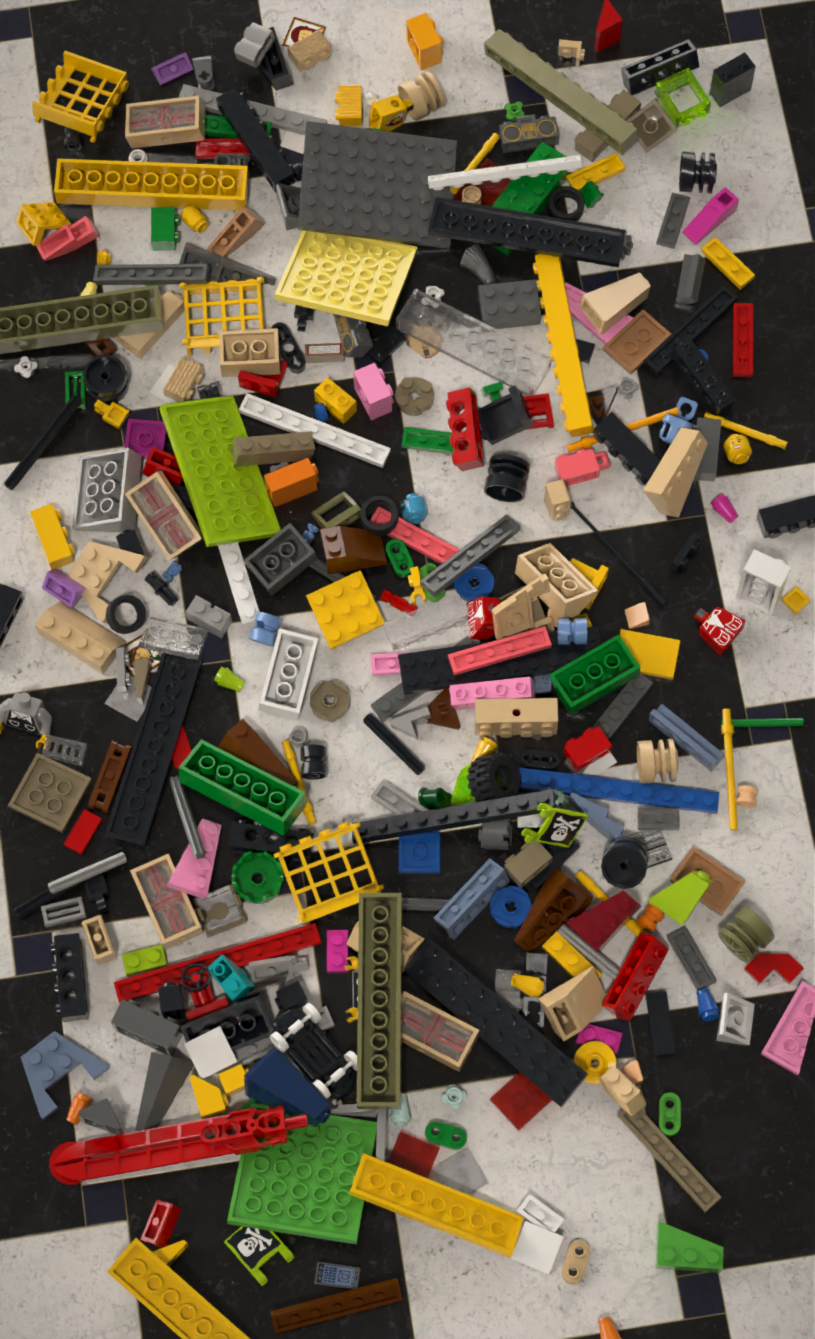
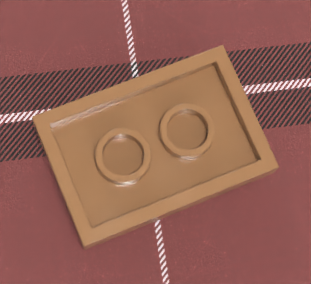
M642 310L603 346V351L631 375L643 364L644 359L666 340L671 333L645 310Z
M693 847L670 878V882L675 883L695 870L698 872L699 870L704 871L710 876L709 879L713 883L700 902L722 916L745 884V881Z

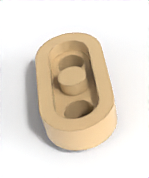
M574 1241L569 1246L562 1268V1278L568 1284H577L583 1278L590 1255V1248L584 1241ZM582 1248L583 1254L577 1255L575 1249ZM575 1269L577 1271V1274L575 1276H571L569 1274V1270Z

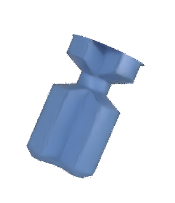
M308 524L309 531L305 530L302 534V537L309 545L314 538L313 532L317 533L319 530L312 524Z
M173 561L167 568L168 573L164 572L162 577L171 583L173 581L172 576L176 577L182 570L181 565Z

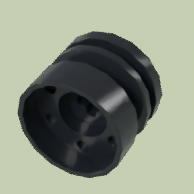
M682 151L679 192H692L694 184H698L699 193H702L703 186L707 185V193L712 194L717 175L715 153H710L709 160L705 161V152H702L700 161H696L695 152Z
M498 454L492 456L489 461V475L486 477L484 493L492 499L502 502L522 501L525 497L527 485L525 482L528 480L530 464L526 460L513 455Z

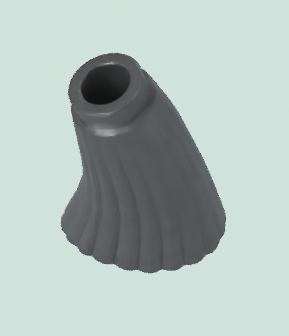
M475 244L467 248L461 259L460 267L472 271L485 285L495 284L497 281L495 274L480 245Z

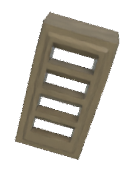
M150 658L135 659L133 661L136 698L139 704H144L152 667Z

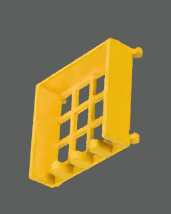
M64 51V65H57L55 80L49 78L47 93L41 91L39 102H32L33 116L36 117L35 122L40 123L42 118L90 135L92 136L90 142L95 143L98 132L103 130L106 119L111 117L114 106L118 105L121 94L126 92L129 86L127 72ZM75 70L87 74L82 82L70 78ZM91 75L103 79L98 88L86 84ZM107 81L117 84L112 93L103 90ZM67 82L79 86L75 94L62 91ZM83 88L95 92L91 100L79 97ZM100 94L109 97L105 105L95 102ZM59 95L71 98L67 107L55 103ZM75 101L87 104L83 113L71 109ZM92 106L101 109L97 118L87 115Z
M263 277L247 279L246 281L229 280L222 283L179 284V289H184L186 339L182 340V345H186L188 357L192 356V349L202 348L203 353L208 354L211 352V347H220L219 334L208 335V323L222 322L223 331H227L226 322L241 321V330H245L246 320H259L260 329H264L261 283H264ZM257 291L258 298L243 299V292ZM239 292V300L225 301V293ZM221 293V301L207 302L206 294ZM202 295L203 302L189 303V296ZM258 303L259 315L244 316V304ZM240 304V316L226 317L225 305ZM221 306L222 317L207 318V307ZM203 307V319L190 320V308ZM204 324V336H191L190 325Z
M349 821L338 825V830L331 832L329 828L319 832V837L317 838L305 837L299 840L300 844L292 847L291 843L279 847L280 852L273 854L274 858L278 857L299 913L297 920H301L303 924L359 903V893H381L380 890L384 889L383 885L378 886L357 827L361 826L360 822L350 824ZM353 832L358 846L344 851L339 836ZM335 838L340 853L326 858L321 843ZM317 845L322 860L307 865L302 850ZM359 850L365 865L351 869L346 855ZM298 852L303 867L289 872L283 857ZM342 857L347 871L332 876L328 861ZM324 864L329 878L314 883L309 869ZM367 869L371 883L358 888L353 873ZM305 870L310 885L295 890L290 876ZM349 875L354 890L340 895L334 880ZM330 882L336 897L321 902L316 887ZM312 889L317 904L302 909L297 894Z

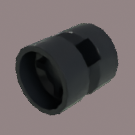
M316 744L301 747L300 759L304 762L301 766V777L307 780L326 778L327 764L324 762L327 760V748Z

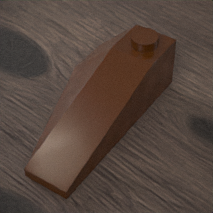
M244 719L227 731L218 746L219 749L292 786L298 784L295 777Z
M556 868L542 885L514 942L527 952H531L546 941L552 932L560 929L564 923L573 917L581 915L594 898Z

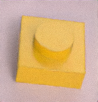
M796 586L781 602L797 615L811 600Z

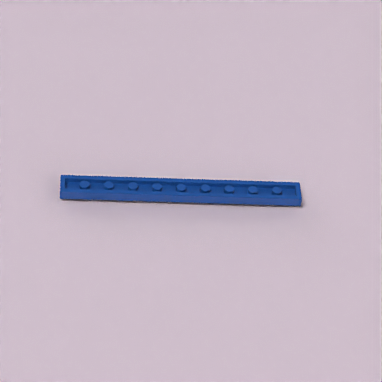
M519 768V776H521V789L519 790L540 792L541 789L546 790L549 787L551 790L556 788L557 791H564V795L570 796L573 792L583 798L713 814L718 812L720 792L650 783L640 784V782Z

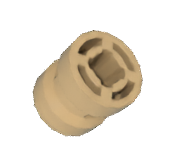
M476 186L465 187L462 192V202L481 205L480 189Z

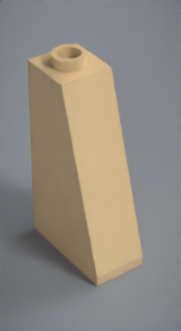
M637 273L584 294L579 308L598 332L604 334L647 299L651 285L641 273Z
M170 291L161 295L164 330L118 336L112 339L142 359L185 311L184 299L180 295H174Z

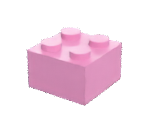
M372 363L354 371V389L370 420L392 412V404L394 403L392 395L394 394L389 384L386 385L383 380L385 375L382 369H378L376 364Z

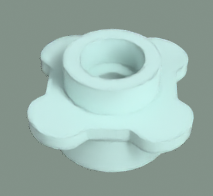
M451 1084L448 1086L446 1094L441 1096V1100L443 1103L451 1105L453 1110H457L460 1107L459 1104L462 1100L466 1099L467 1095L464 1091L458 1089L456 1085Z

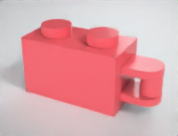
M582 449L576 454L561 455L555 459L554 465L558 479H563L566 487L599 478L601 470L611 467L607 452L594 454L593 449Z

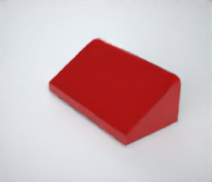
M157 1199L140 1240L159 1248L166 1247L181 1209L171 1203Z

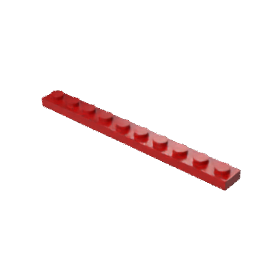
M316 923L113 983L120 1004L122 1000L128 1002L129 999L135 1000L159 993L158 987H163L165 983L174 982L176 985L182 986L181 973L191 964H202L208 968L218 957L224 955L237 966L243 968L249 966V962L277 958L321 945V940ZM191 968L185 975L190 976L194 972H199L202 968ZM205 971L203 976L206 975V977L208 978V974Z

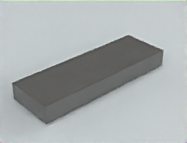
M672 192L657 238V245L675 249L690 197Z
M685 927L667 936L669 944L697 991L717 982Z

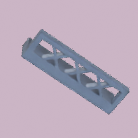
M663 704L657 710L653 709L651 711L649 722L670 739H673L676 744L712 772L725 757V754Z
M489 858L434 917L435 922L447 931L450 938L455 940L488 905L494 893L499 889H503L510 881L505 869Z

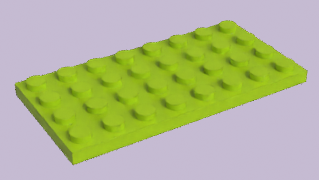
M234 396L161 405L159 410L206 547L269 538L277 534L281 529L258 465L234 466L231 452L234 438L248 437Z

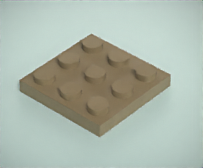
M37 753L8 807L64 833L92 779Z

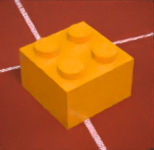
M427 13L406 20V41L420 70L440 64L441 55H443L441 47L443 39L440 34L436 33L435 22L429 18Z

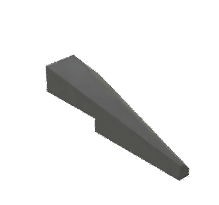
M187 242L179 264H208L207 283H222L229 280L246 281L247 279L263 277L264 283L261 284L274 286L276 277Z
M151 1052L135 1131L157 1128L160 1125L175 1096L184 1085L190 1071H192L194 1064L173 1056Z

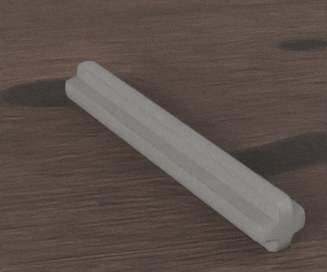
M120 852L48 883L49 890L54 894L127 862L126 856L123 852Z
M562 925L558 933L615 981L620 970L567 925Z

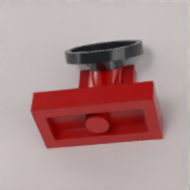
M191 964L182 971L181 983L190 992L195 1005L185 1009L189 1021L228 1006L225 995L214 998L209 985L210 973L204 965ZM191 968H202L199 972H194L190 976L185 975ZM205 971L208 974V978L206 977V975L203 976ZM183 979L188 980V982H186L187 986L184 984Z

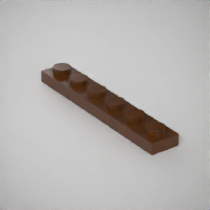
M395 1278L270 1311L275 1333H280L402 1301L403 1299L398 1279Z

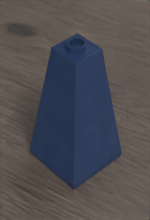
M274 1047L244 1075L245 1095L269 1107L283 1106L285 1113L291 1117L307 1114L308 1124L313 1127H317L320 1123H325L330 1117V1103Z

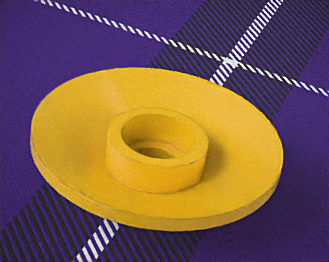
M599 1041L583 1044L574 1056V1061L589 1073L584 1081L590 1084H600V1077L613 1066H616V1057L612 1049ZM592 1060H598L599 1065L597 1067H593L591 1065Z

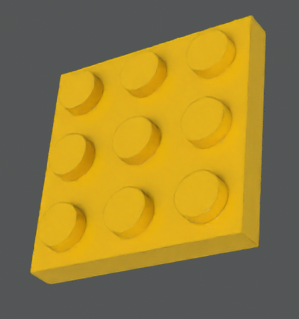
M361 570L306 595L331 650L386 625Z

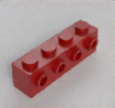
M640 933L601 1006L614 1017L630 1022L669 949L656 937Z

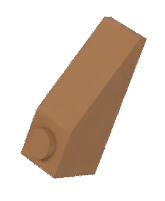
M242 207L206 250L223 257H228L252 238L265 222L253 210Z

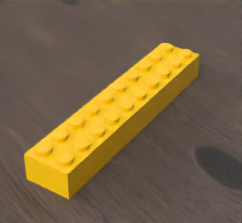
M57 159L54 194L57 204L174 207L182 209L186 206L194 205L197 209L239 211L242 207L247 208L249 172L248 166Z

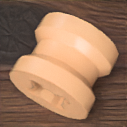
M739 786V797L736 799V804L746 808L756 807L757 801L755 798L759 790L752 786Z

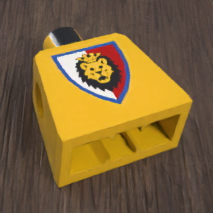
M398 95L373 102L368 125L372 130L373 128L388 132L394 130L404 123L406 113L413 110L412 102L409 99L402 101Z

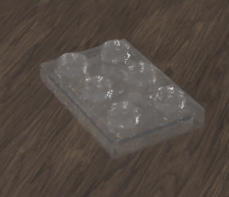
M150 617L139 641V648L198 660L208 637L209 629Z

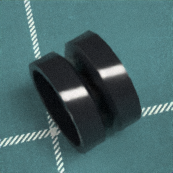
M104 354L94 357L85 366L83 378L87 393L93 401L100 400L106 405H111L112 402L117 403L122 400L127 394L129 383L125 366L120 359Z
M622 836L610 841L605 848L601 864L602 874L606 881L614 887L621 889L633 888L640 884L645 878L649 862L648 850L641 841L634 837Z

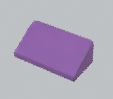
M186 52L151 68L160 85L194 70Z
M58 569L47 572L42 586L43 590L71 608L75 607L86 589Z

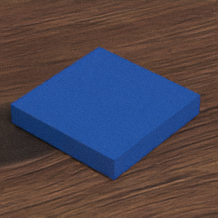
M427 832L399 837V874H440V832Z

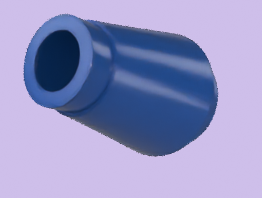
M701 989L697 991L699 1017L704 1022L717 1019L720 1010L709 990Z

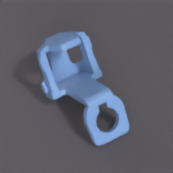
M681 397L676 406L679 410V415L672 416L666 414L662 421L664 424L659 433V437L664 442L671 445L681 427L692 429L693 424L688 421L695 415L698 406L697 402ZM689 403L692 407L691 412L686 414L685 417L681 416V405ZM669 423L670 429L668 431L666 438H664L662 436L664 434L667 424Z

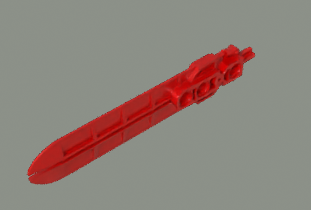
M283 1106L267 1108V1110L250 1108L230 1112L228 1115L78 1142L62 1151L54 1164L76 1163L54 1168L57 1174L66 1179L83 1181L229 1154H246L257 1152L262 1147L268 1145L286 1144L289 1139L288 1130L308 1127L309 1124L307 1114L286 1117ZM262 1138L266 1142L259 1144L257 1140Z

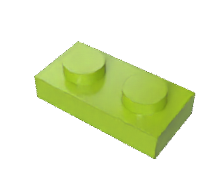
M163 945L121 954L126 976L167 966Z

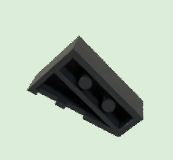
M274 27L268 29L273 31L275 39L257 68L277 91L293 85L279 38Z

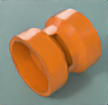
M648 904L644 909V915H640L636 922L647 932L653 933L657 928L656 924L661 922L665 915L657 907Z

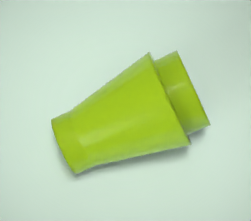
M223 667L220 668L214 679L218 683L217 685L239 693L245 684L229 668L225 669Z

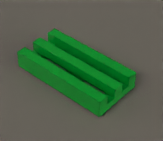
M84 371L65 372L66 404L70 400V377L73 376L74 395L78 396V376H81L82 404L78 408L86 409Z

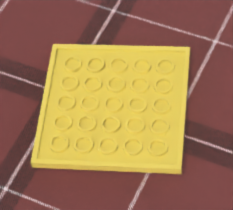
M302 231L276 290L275 300L388 326L417 254V247L398 242Z

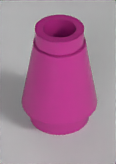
M723 493L710 503L713 506L712 509L729 523H732L739 517L728 496L725 497Z

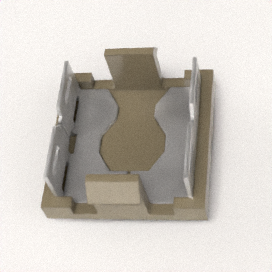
M232 884L209 892L205 899L193 898L196 906V916L199 923L202 922L207 938L247 923L241 909L243 906L239 894H235Z

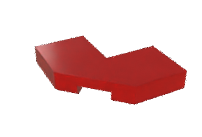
M759 954L744 970L758 984L773 970L790 984L804 968L790 954Z

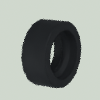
M563 186L557 188L549 197L548 212L550 217L571 221L580 220L584 211L585 201L583 195L573 187ZM564 197L571 198L576 201L577 209L573 213H561L555 208V202Z
M385 496L369 498L361 508V523L364 529L375 536H384L391 533L398 524L396 504ZM376 506L386 507L391 512V519L385 525L376 526L369 522V511Z
M123 595L109 603L105 616L112 630L120 634H129L142 627L146 619V610L140 599L132 595ZM121 603H129L136 610L137 619L131 626H122L115 618V609Z

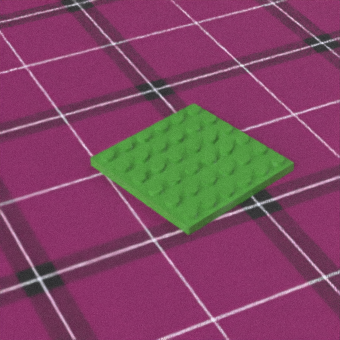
M251 1103L252 1109L267 1110V1108H271L267 1105ZM330 1115L325 1123H320L317 1127L308 1125V1127L288 1130L289 1139L286 1144L268 1145L262 1147L257 1152L241 1154L227 1224L357 1244L365 1200L349 1195V1191L363 1153L373 1156L377 1122ZM262 1138L257 1140L259 1144L266 1142Z

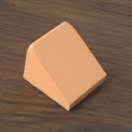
M645 602L624 610L629 629L649 625L650 619Z
M637 1060L621 1068L625 1077L630 1079L635 1086L642 1084L643 1077Z

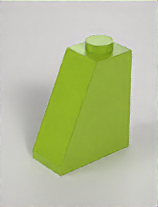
M695 870L652 896L648 902L683 925L687 922L713 881L709 879L710 876L704 871L699 870L698 872Z

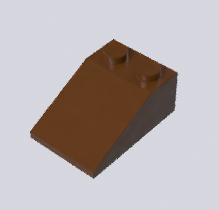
M344 526L320 529L321 544L328 575L387 565L381 536L370 534L365 529Z

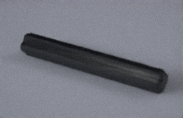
M368 714L363 719L364 724L416 775L423 773L425 766L372 714Z

